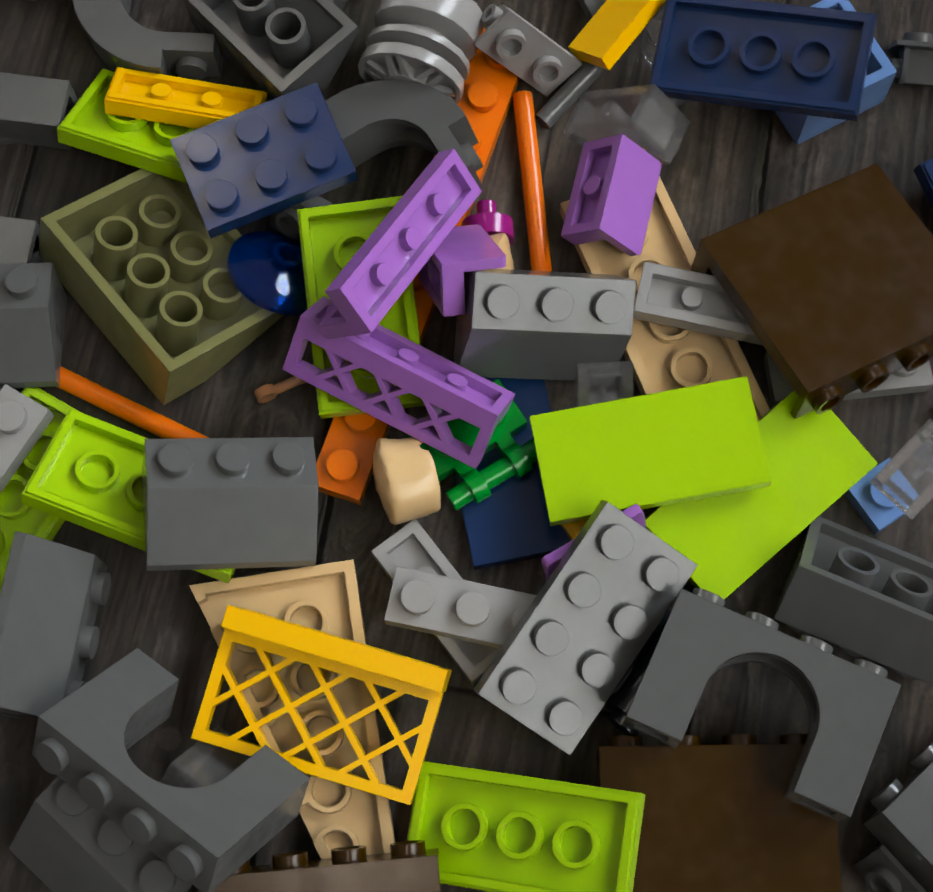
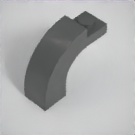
M72 0L75 12L90 46L110 71L115 72L117 67L170 76L179 75L193 80H200L206 76L221 77L223 58L215 34L163 32L146 28L130 17L132 0Z
M386 79L353 86L325 100L355 168L375 155L394 147L416 146L426 149L434 155H437L438 152L454 148L481 191H484L476 174V171L481 169L483 164L472 147L479 142L464 112L451 98L441 91L419 82Z

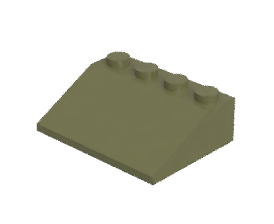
M139 169L40 219L38 256L44 263L53 262L62 285L163 406L207 381L295 307L298 301L296 296L237 229L210 238L188 183Z

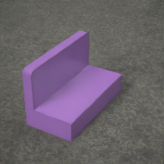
M624 134L585 142L561 237L574 245L607 240L629 256L640 255L661 171V162Z
M481 225L455 226L419 271V281L444 317L464 315V272L506 267V255Z

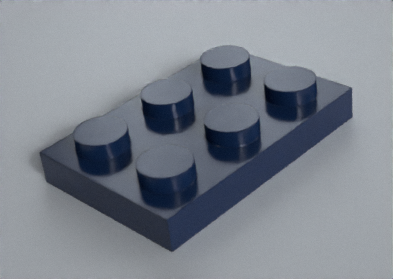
M317 82L170 140L210 238L358 180L355 167Z

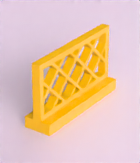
M227 605L221 624L224 632L191 738L252 756L265 745L271 748L261 727L289 712L304 742L285 753L272 749L303 773L411 805L444 692H446L452 670L243 607ZM235 642L255 648L266 668L265 671L240 685L229 667ZM267 652L286 657L287 659L274 665ZM297 661L309 664L320 687L292 701L278 672ZM321 668L342 675L328 682ZM270 677L285 706L257 721L242 691ZM352 677L365 682L375 703L347 718L331 688ZM225 678L231 690L220 695ZM375 685L389 688L396 692L382 699ZM324 693L339 723L311 737L296 708ZM404 694L429 700L422 724L401 735L386 704ZM234 696L249 726L231 736L209 730L216 706ZM379 709L394 740L366 755L350 724ZM343 729L359 759L341 769L326 766L315 743ZM253 732L259 745L242 740L241 738ZM419 733L412 755L405 740ZM398 745L409 765L403 789L380 782L369 760ZM307 748L314 762L294 755ZM362 765L369 778L349 773V771Z

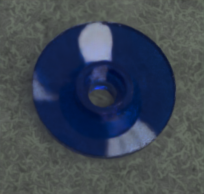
M255 231L241 236L234 242L228 253L227 269L233 284L247 299L266 310L284 315H299L308 309L301 243L298 240L277 232Z

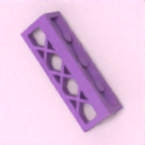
M454 148L438 152L325 290L334 306L317 327L326 339L372 333L480 195L481 189Z
M324 296L301 314L282 370L476 469L483 458L495 427L508 412L515 393L379 324L372 333L326 339L317 326L333 308L334 304ZM308 341L325 349L332 367L321 370L302 360ZM363 368L373 373L381 391L368 394L358 389L350 371ZM412 393L421 398L430 416L417 419L405 413L398 396ZM460 418L480 428L473 447L455 439L447 421Z

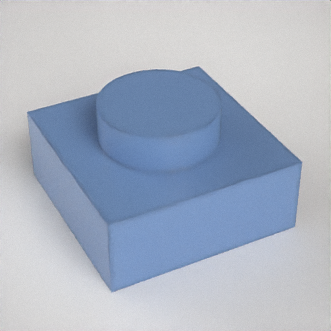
M890 457L870 470L844 493L845 497L874 535L916 508L923 501Z

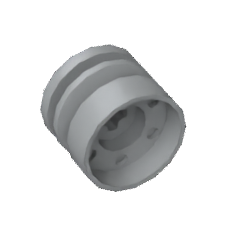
M380 0L374 17L375 28L367 37L366 49L362 53L358 64L361 78L365 83L386 79L419 82L441 91L458 104L464 92V82L468 79L470 73L469 61L475 56L477 47L474 46L473 42L483 33L485 23L481 19L483 12L473 0Z

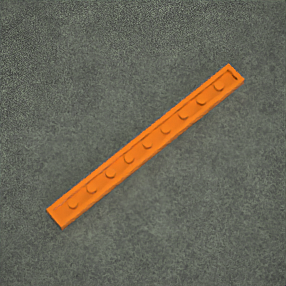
M477 48L475 56L470 61V73L468 79L464 82V92L461 101L457 105L466 115L479 142L472 147L483 164V167L476 171L482 183L512 103L513 94L516 92L521 78ZM474 202L455 226H461L462 221L470 215ZM418 273L413 279L420 342L422 343L436 305L420 283ZM368 413L334 417L316 462L318 492L361 506L373 474V454L378 438L387 437L391 425Z

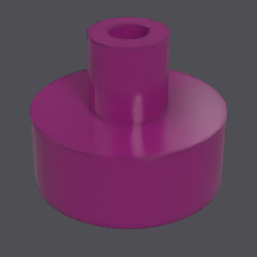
M485 199L476 203V214L466 217L461 223V226L481 225L488 235L505 233L509 239L510 246L514 243L513 219L509 215L498 213L494 200Z

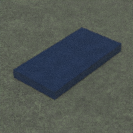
M666 0L648 84L649 95L858 121L877 23V14L752 0Z
M483 377L491 382L499 379L505 389L515 393L513 401L528 421L527 428L513 436L515 442L521 446L533 439L530 416L551 412L544 379ZM494 448L483 455L476 469L479 472L502 458V456ZM538 461L532 464L533 470L518 479L514 475L491 489L492 495L479 504L472 501L461 508L474 570L544 557L572 541L561 525L550 526ZM454 473L456 485H458L461 482Z

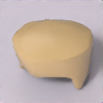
M414 437L403 439L378 438L373 454L375 488L389 522L394 525L428 516L441 509V490L433 457L428 450L420 447L423 442Z

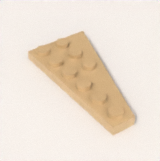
M354 559L232 578L229 584L219 580L189 585L211 628L210 630L218 647L224 632L221 624L227 605L243 607L367 644ZM235 642L229 667L240 685L265 671L266 668L255 648ZM267 652L274 665L287 659L286 657ZM297 661L278 672L292 701L320 687L309 664ZM321 668L328 682L342 675ZM270 677L242 691L257 721L285 706ZM351 677L331 688L347 718L375 703L365 682ZM324 693L296 708L311 737L339 723ZM376 710L350 724L366 755L381 747ZM289 712L261 727L271 748L285 753L304 742ZM343 729L315 743L326 766L341 769L359 759ZM307 748L294 755L314 762ZM380 754L369 761L380 782L387 784L383 754ZM362 765L349 771V773L369 778ZM304 773L310 780L299 813L321 859H331V849L345 846H366L367 855L390 853V843L395 842L388 798Z

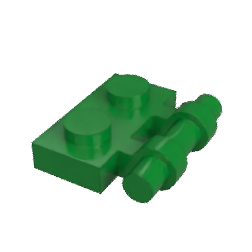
M499 379L493 381V383L504 388ZM512 401L506 415L495 427L484 453L486 454L496 448L502 458L479 472L477 469L424 442L420 445L422 449L428 450L431 453L439 482L453 473L460 480V484L445 492L446 498L455 511L472 501L479 504L492 495L490 490L514 475L519 479L533 470L532 464L537 461L533 439L521 446L513 439V436L527 428L528 423L514 401ZM460 418L447 421L453 437L473 447L480 428Z

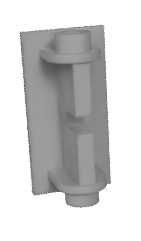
M490 4L484 10L481 19L486 24V30L473 42L474 46L546 97L582 65V61L507 6Z

